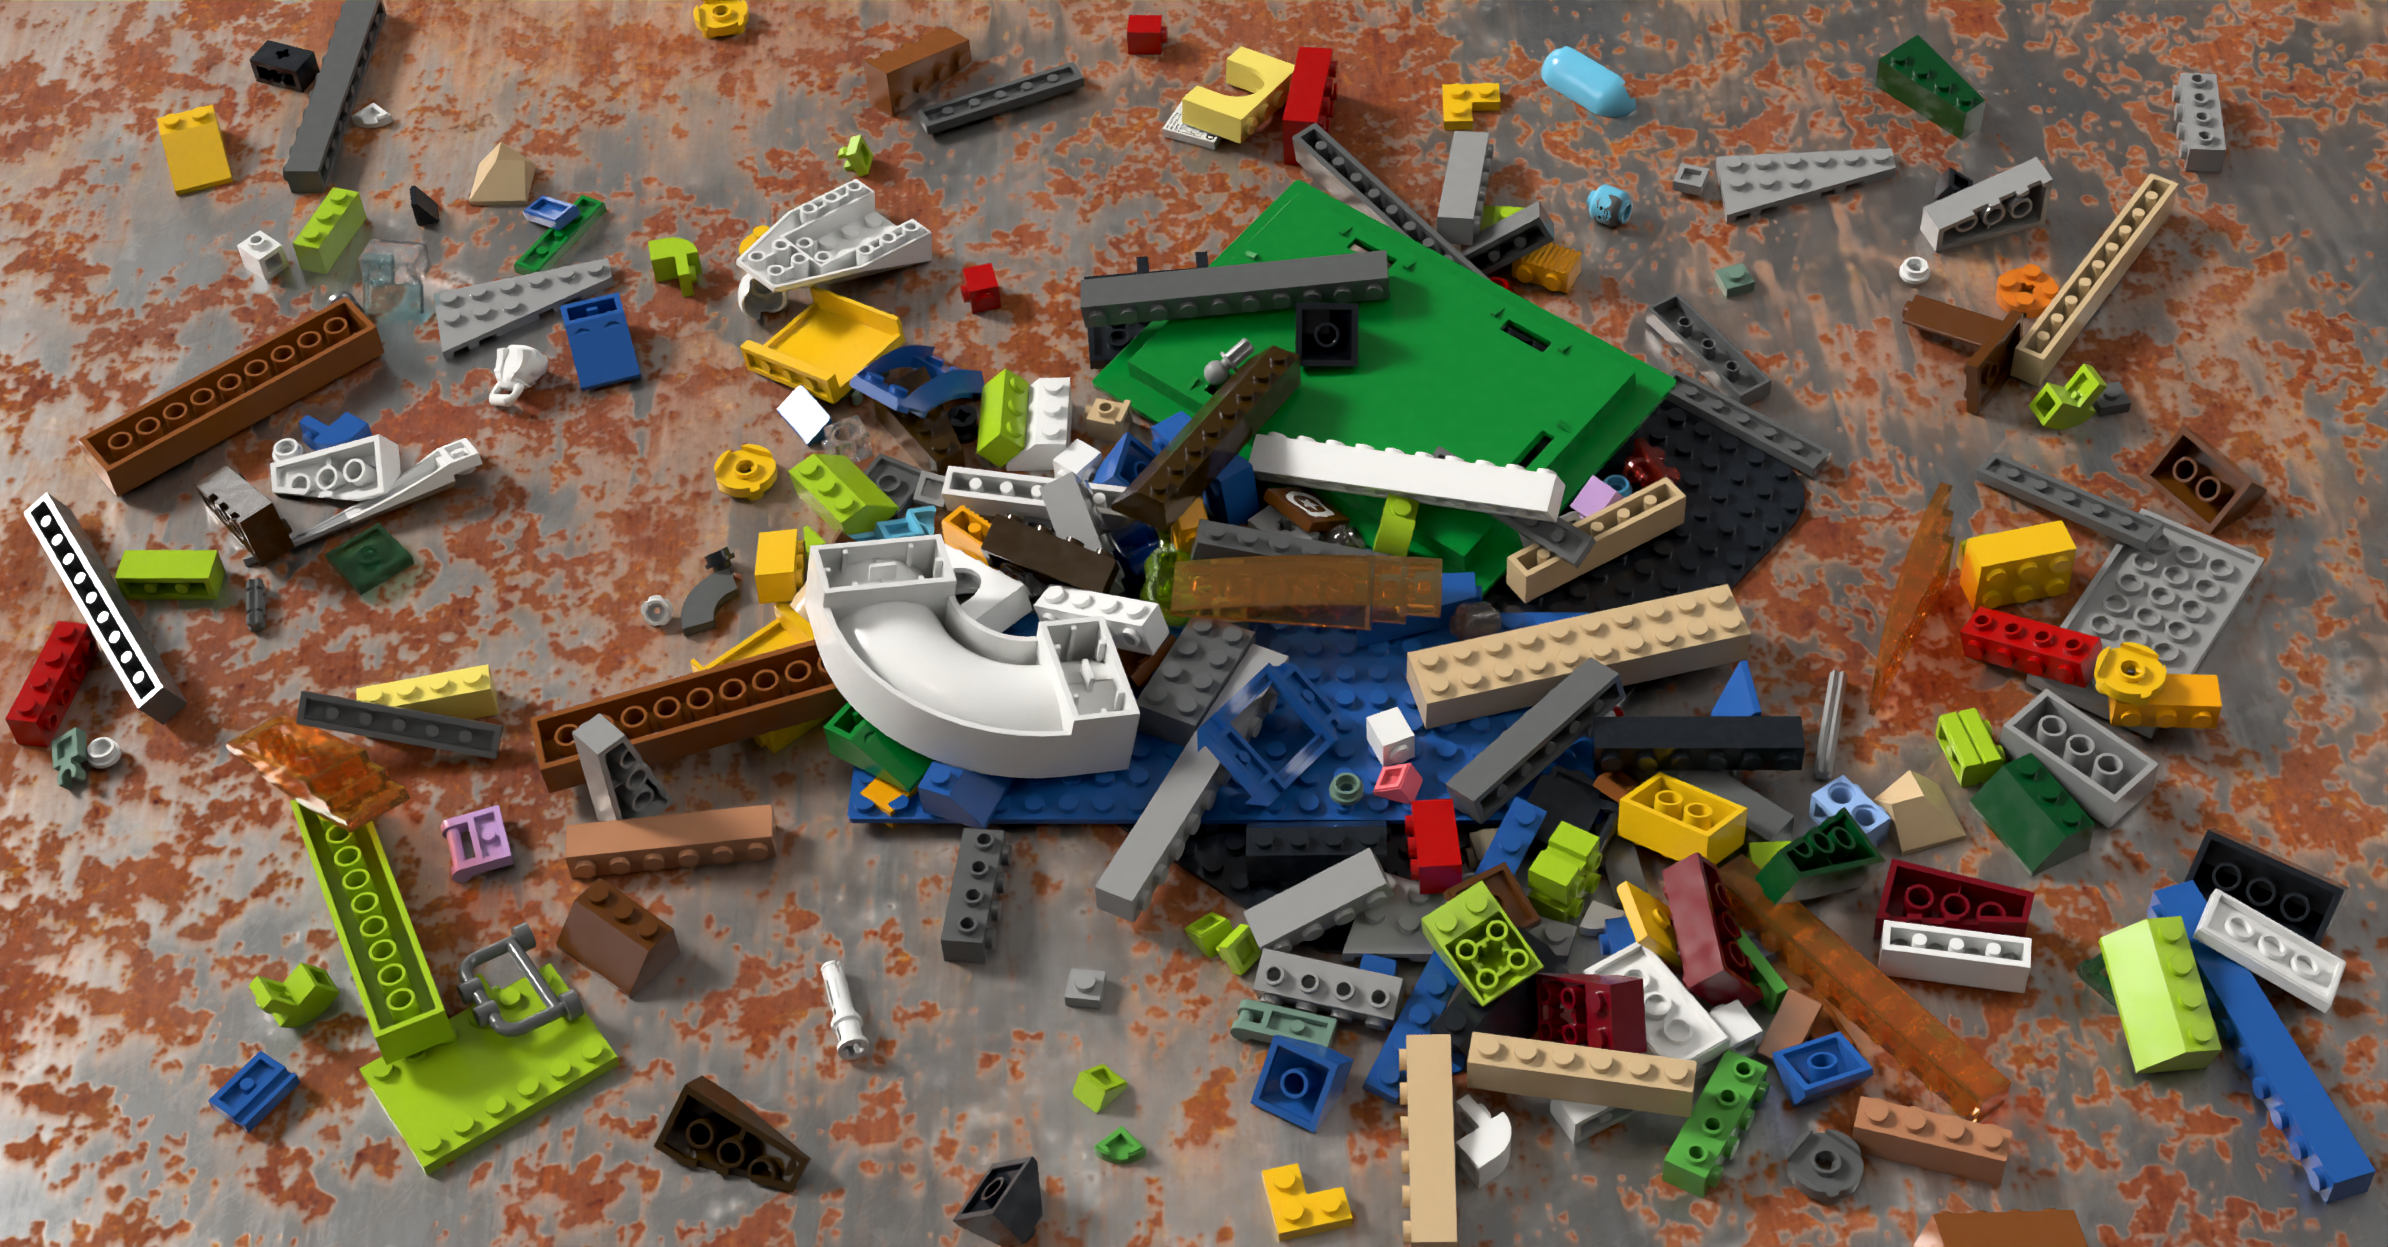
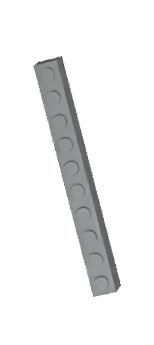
M1252 644L1199 727L1269 662L1272 666H1280L1282 663H1289V656ZM1271 685L1230 722L1247 742L1252 737L1258 736L1266 714H1271L1275 709L1279 694ZM1197 730L1097 882L1095 895L1098 909L1135 923L1141 911L1145 912L1149 908L1157 886H1162L1165 883L1169 867L1173 861L1179 860L1182 856L1188 837L1197 832L1204 812L1213 807L1221 785L1225 786L1228 783L1231 773L1215 758L1210 750L1204 746L1198 752Z

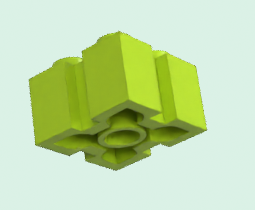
M1561 821L1550 837L1546 850L1540 852L1528 870V887L1531 888V891L1527 897L1539 916L1566 924L1572 918L1577 919L1584 906V899L1588 893L1593 894L1600 883L1601 875L1597 874L1602 859V853H1599L1600 837Z

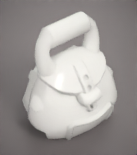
M509 345L507 348L497 349L496 369H494L497 384L489 395L490 404L492 406H512L524 389L532 387L536 383L535 381L542 374L546 373L548 367L547 356L540 353L539 350L525 345ZM504 390L512 391L510 395L501 394Z

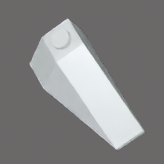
M380 434L270 463L273 493L362 501L385 495L401 474L398 444Z

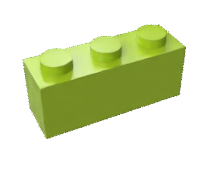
M333 187L292 243L301 270L327 274L367 218L359 192Z
M1006 368L982 387L977 454L1000 468L1025 448L1029 382Z
M124 550L115 580L125 599L217 600L226 571L218 550Z

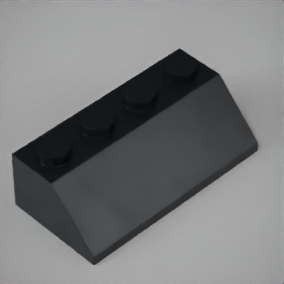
M1386 820L1248 822L1246 827L1247 881H1305L1369 847L1379 859L1384 872L1387 873Z
M2216 828L2207 829L2184 882L2193 880L2206 902H2208L2210 895L2217 888L2319 947L2336 920L2350 887Z
M1519 926L1517 928L1544 966L1537 973L1570 974L1547 944ZM1536 973L1484 1007L1464 987L1430 1026V1035L1451 1034L1452 1062L1466 1073L1472 1032L1531 1039L1538 1031Z

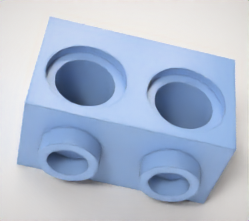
M1841 775L1811 795L1809 817L1818 825L1845 807L1875 847L1887 840L1891 817H1889L1883 807L1876 805L1868 798L1860 786L1853 784L1844 775Z

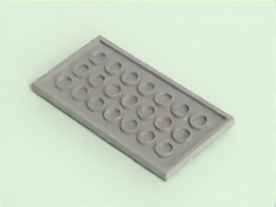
M2141 508L2140 514L2164 524L2163 534L2146 552L2119 541L2060 627L2100 637L2102 649L2111 646L2110 650L2118 648L2124 642L2142 644L2151 648L2159 655L2158 661L2162 666L2165 664L2167 674H2194L2261 571L2265 559ZM2128 670L2129 673H2135L2134 670ZM2027 674V684L2042 691L2047 688L2063 700L2110 720L2107 695H2103L2096 690L2095 677L2084 689ZM2124 726L2151 739L2159 728Z

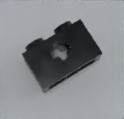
M267 40L250 58L257 82L301 93L315 80L317 73H320L314 51Z

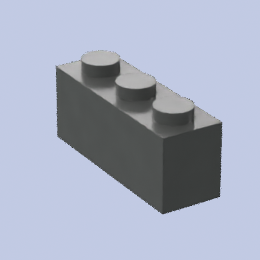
M1537 201L1480 231V234H1474L1472 245H1461V254L1486 276L1554 241V223L1540 201Z

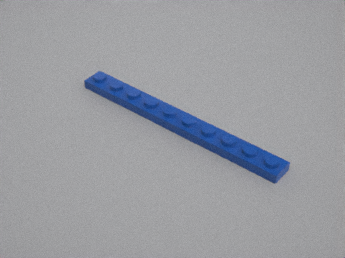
M1515 797L1474 876L1503 862H1506L1515 876L1546 817L1547 811L1519 797ZM1435 949L1362 1087L1394 1105L1400 1096V1082H1407V1071H1399V1049H1406V1035H1430V1026L1445 1010L1460 982L1442 961Z

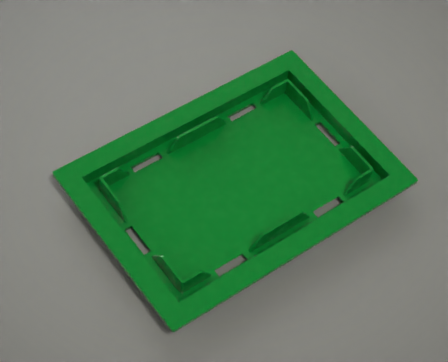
M1295 180L1208 266L1218 267L1357 253L1350 249L1354 244L1368 252L1386 250L1388 262L1393 264L1389 268L1390 298L1348 302L1359 303L1358 366H1300L1301 385L1256 434L1268 435L1269 432H1277L1290 439L1306 436L1320 443H1326L1327 440H1336L1350 447H1355L1356 444H1365L1379 451H1385L1386 448H1395L1409 455H1415L1416 452H1425L1432 455L1437 447L1441 446L1468 463H1475L1476 460H1485L1493 463L1495 466L1505 468L1507 464L1518 465L1540 440L1547 436L1552 441L1532 461L1526 470L1537 472L1538 468H1545L1557 473V476L1565 484L1559 514L1578 495L1592 475L1595 476L1677 386L1675 378L1301 180ZM1296 308L1152 321L1092 380L1093 387L1117 402L1124 403L1125 399L1131 400L1132 410L1155 424L1180 411L1193 418L1213 396L1207 391L1212 386L1220 389L1225 384L1224 382L1220 385H1212L1204 377L1205 366L1214 360L1221 361L1223 359L1220 354L1222 351L1226 354L1242 339L1246 338L1249 340L1255 350L1236 366L1238 369L1247 359L1273 345L1295 353ZM1508 326L1544 345L1547 349L1541 352L1502 330ZM1232 368L1229 370L1227 380L1235 373ZM1256 434L1238 453L1248 462ZM1255 478V482L1265 489L1300 487L1259 481ZM1309 488L1351 519L1347 528L1337 530L1338 532L1365 548L1373 550L1386 498ZM1419 503L1416 522L1404 564L1409 565V570L1415 574L1475 572V586L1482 585L1483 598L1507 572V557L1524 548L1519 533L1484 512Z

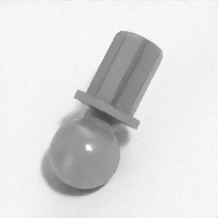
M1244 338L1226 354L1222 351L1220 353L1223 357L1221 361L1214 360L1205 366L1204 377L1207 382L1212 385L1223 384L1228 378L1229 370L1232 368L1236 372L1238 370L1236 366L1254 352V346L1248 339Z

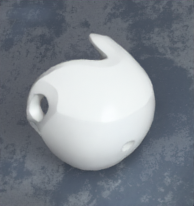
M748 273L742 278L738 289V303L741 311L747 317L759 320L761 312L775 313L787 305V291L774 293Z

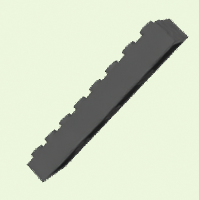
M1678 293L1673 294L1647 307L1646 322L1722 394L1745 406L1770 395L1772 380Z

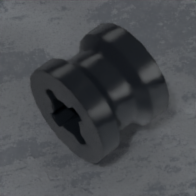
M958 405L951 408L947 416L960 444H968L976 440L979 429L976 410L968 405Z

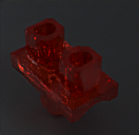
M1637 438L1634 442V452L1625 460L1627 465L1623 470L1624 477L1629 482L1639 481L1644 488L1665 477L1676 486L1680 479V473L1675 467L1666 468L1663 464L1665 453L1660 446L1651 447L1644 438Z

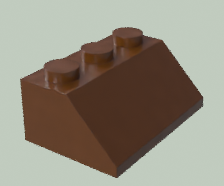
M2184 426L2180 428L2142 475L2145 480L2210 534H2215L2246 516L2267 491L2264 486L2201 435Z
M601 878L597 879L574 900L556 942L560 950L629 999H632L680 954L674 928Z

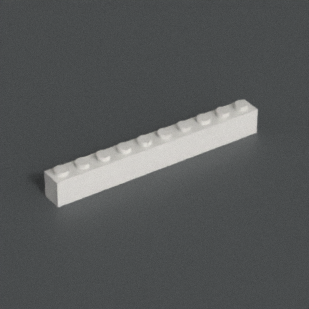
M1269 432L1268 435L1256 434L1249 463L1253 466L1254 477L1259 481L1387 498L1388 493L1420 501L1419 503L1549 522H1557L1565 484L1557 476V473L1545 468H1538L1537 472L1527 471L1524 467L1515 464H1507L1505 468L1495 466L1493 463L1485 460H1476L1475 463H1468L1455 456H1446L1445 459H1438L1425 452H1416L1415 455H1409L1395 448H1386L1385 451H1379L1365 444H1356L1355 447L1345 446V444L1336 440H1327L1326 443H1320L1306 436L1290 439L1277 432Z

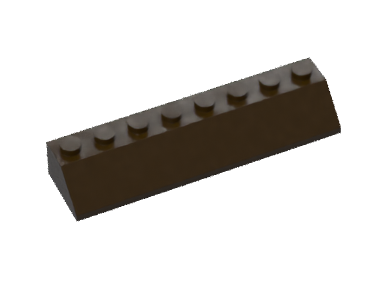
M1273 345L1247 359L1111 504V510L1167 532L1301 385L1300 355Z

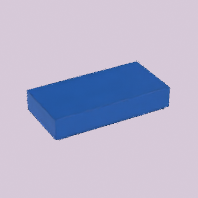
M544 195L523 211L527 220L559 231L581 214L576 205Z

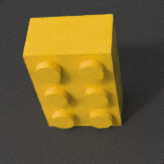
M2062 520L1967 538L1959 583L1973 611H1976L1980 606L1993 609L1998 606L2058 596L2068 592L2077 548Z
M1658 772L1620 799L1617 835L1630 840L1636 845L1656 851L1667 858L1681 861L1698 852L1716 865L1744 844L1748 808Z

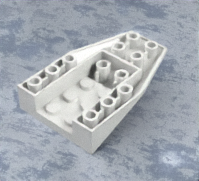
M854 179L788 211L736 260V265L774 293L843 282L932 261V232L914 219L904 222L899 226L890 222L875 211V191L858 179Z

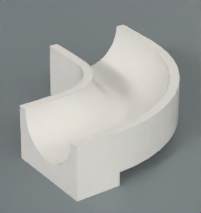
M941 534L810 546L804 604L819 654L833 683L848 703L885 735L933 760L954 767L996 776L1051 778L1129 769L1140 711L1104 616L1039 622L1037 635L1030 637L1003 634L981 625L962 609L955 597L957 579Z

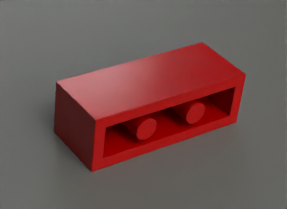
M1453 798L1411 801V815H1405L1406 836H1413L1407 838L1409 858H1415L1410 859L1411 880H1418L1420 895L1444 893L1445 890L1462 882V861Z

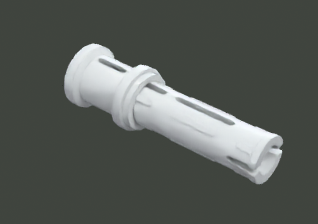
M835 960L828 961L821 967V973L834 1015L831 1021V1029L838 1037L837 1052L842 1059H858L864 1056L870 1048L868 1039L862 1034V1016L853 1007L843 963L838 961L836 967Z

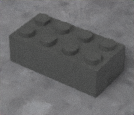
M1195 611L1136 700L1140 711L1137 730L1186 747L1251 645L1256 644L1255 632Z

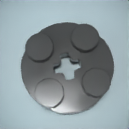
M1826 1129L1825 1133L1815 1134L1811 1130L1799 1135L1791 1144L1787 1160V1177L1803 1194L1820 1200L1824 1204L1832 1205L1839 1202L1841 1198L1852 1194L1861 1183L1864 1171L1861 1150L1857 1143L1848 1135L1832 1129ZM1819 1160L1824 1163L1830 1160L1833 1162L1832 1169L1823 1170L1819 1168L1816 1161Z

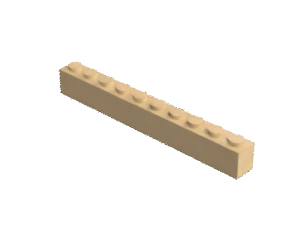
M2152 173L2147 177L2016 346L2011 376L2035 386H2040L2171 214L2179 183Z

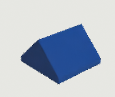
M1840 1031L1772 1053L1774 1063L1792 1108L1858 1087L1874 1075L1870 1064Z

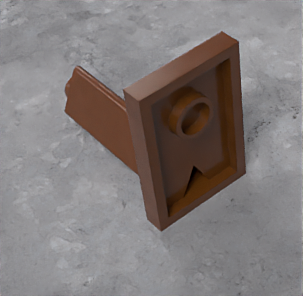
M1916 294L1913 301H1907L1902 311L1903 324L1979 347L1978 351L1973 356H1970L1964 365V374H1966L1964 397L1967 398V412L1978 416L2011 377L2010 373L2015 348L2023 339V313L2011 310L2002 321Z

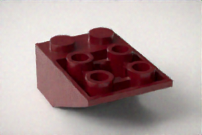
M1536 973L1538 1033L1540 1041L1639 1054L1647 1052L1644 984L1642 978L1604 974Z

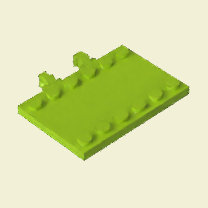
M551 963L538 969L557 998L558 995L569 990ZM481 973L475 975V977L480 979L485 993L490 1000L493 999L497 1004L500 1014L506 1022L515 1023L547 1009L526 977L501 989L498 984L490 988ZM473 1001L471 1002V1007L449 1019L456 1038L386 1065L383 1056L359 1070L421 1168L428 1175L620 1065L617 1055L585 1011L583 1016L572 1021L563 1016L525 1035L506 1037L495 1032L490 1025L482 1028L478 1026L472 1013V1008L477 1007Z

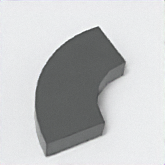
M730 567L717 571L703 579L687 596L681 611L684 637L716 628L715 618L720 608L728 601L739 597Z

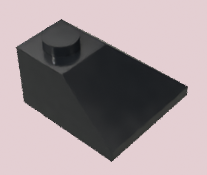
M1296 303L1295 354L1300 355V366H1358L1359 303Z
M1031 1156L992 1164L953 1221L958 1226L1001 1247L1027 1243L1036 1232L1035 1226L1043 1215L1037 1160Z

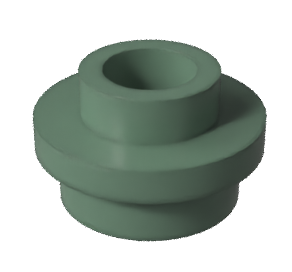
M1341 773L1331 782L1329 794L1331 799L1340 805H1353L1362 799L1364 786L1355 774Z

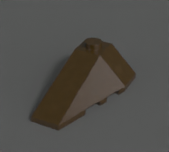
M700 1076L684 1085L653 1146L684 1166L706 1168L725 1176L735 1175L750 1179L754 1183L791 1192L796 1189L811 1160L810 1157L737 1097L704 1076Z

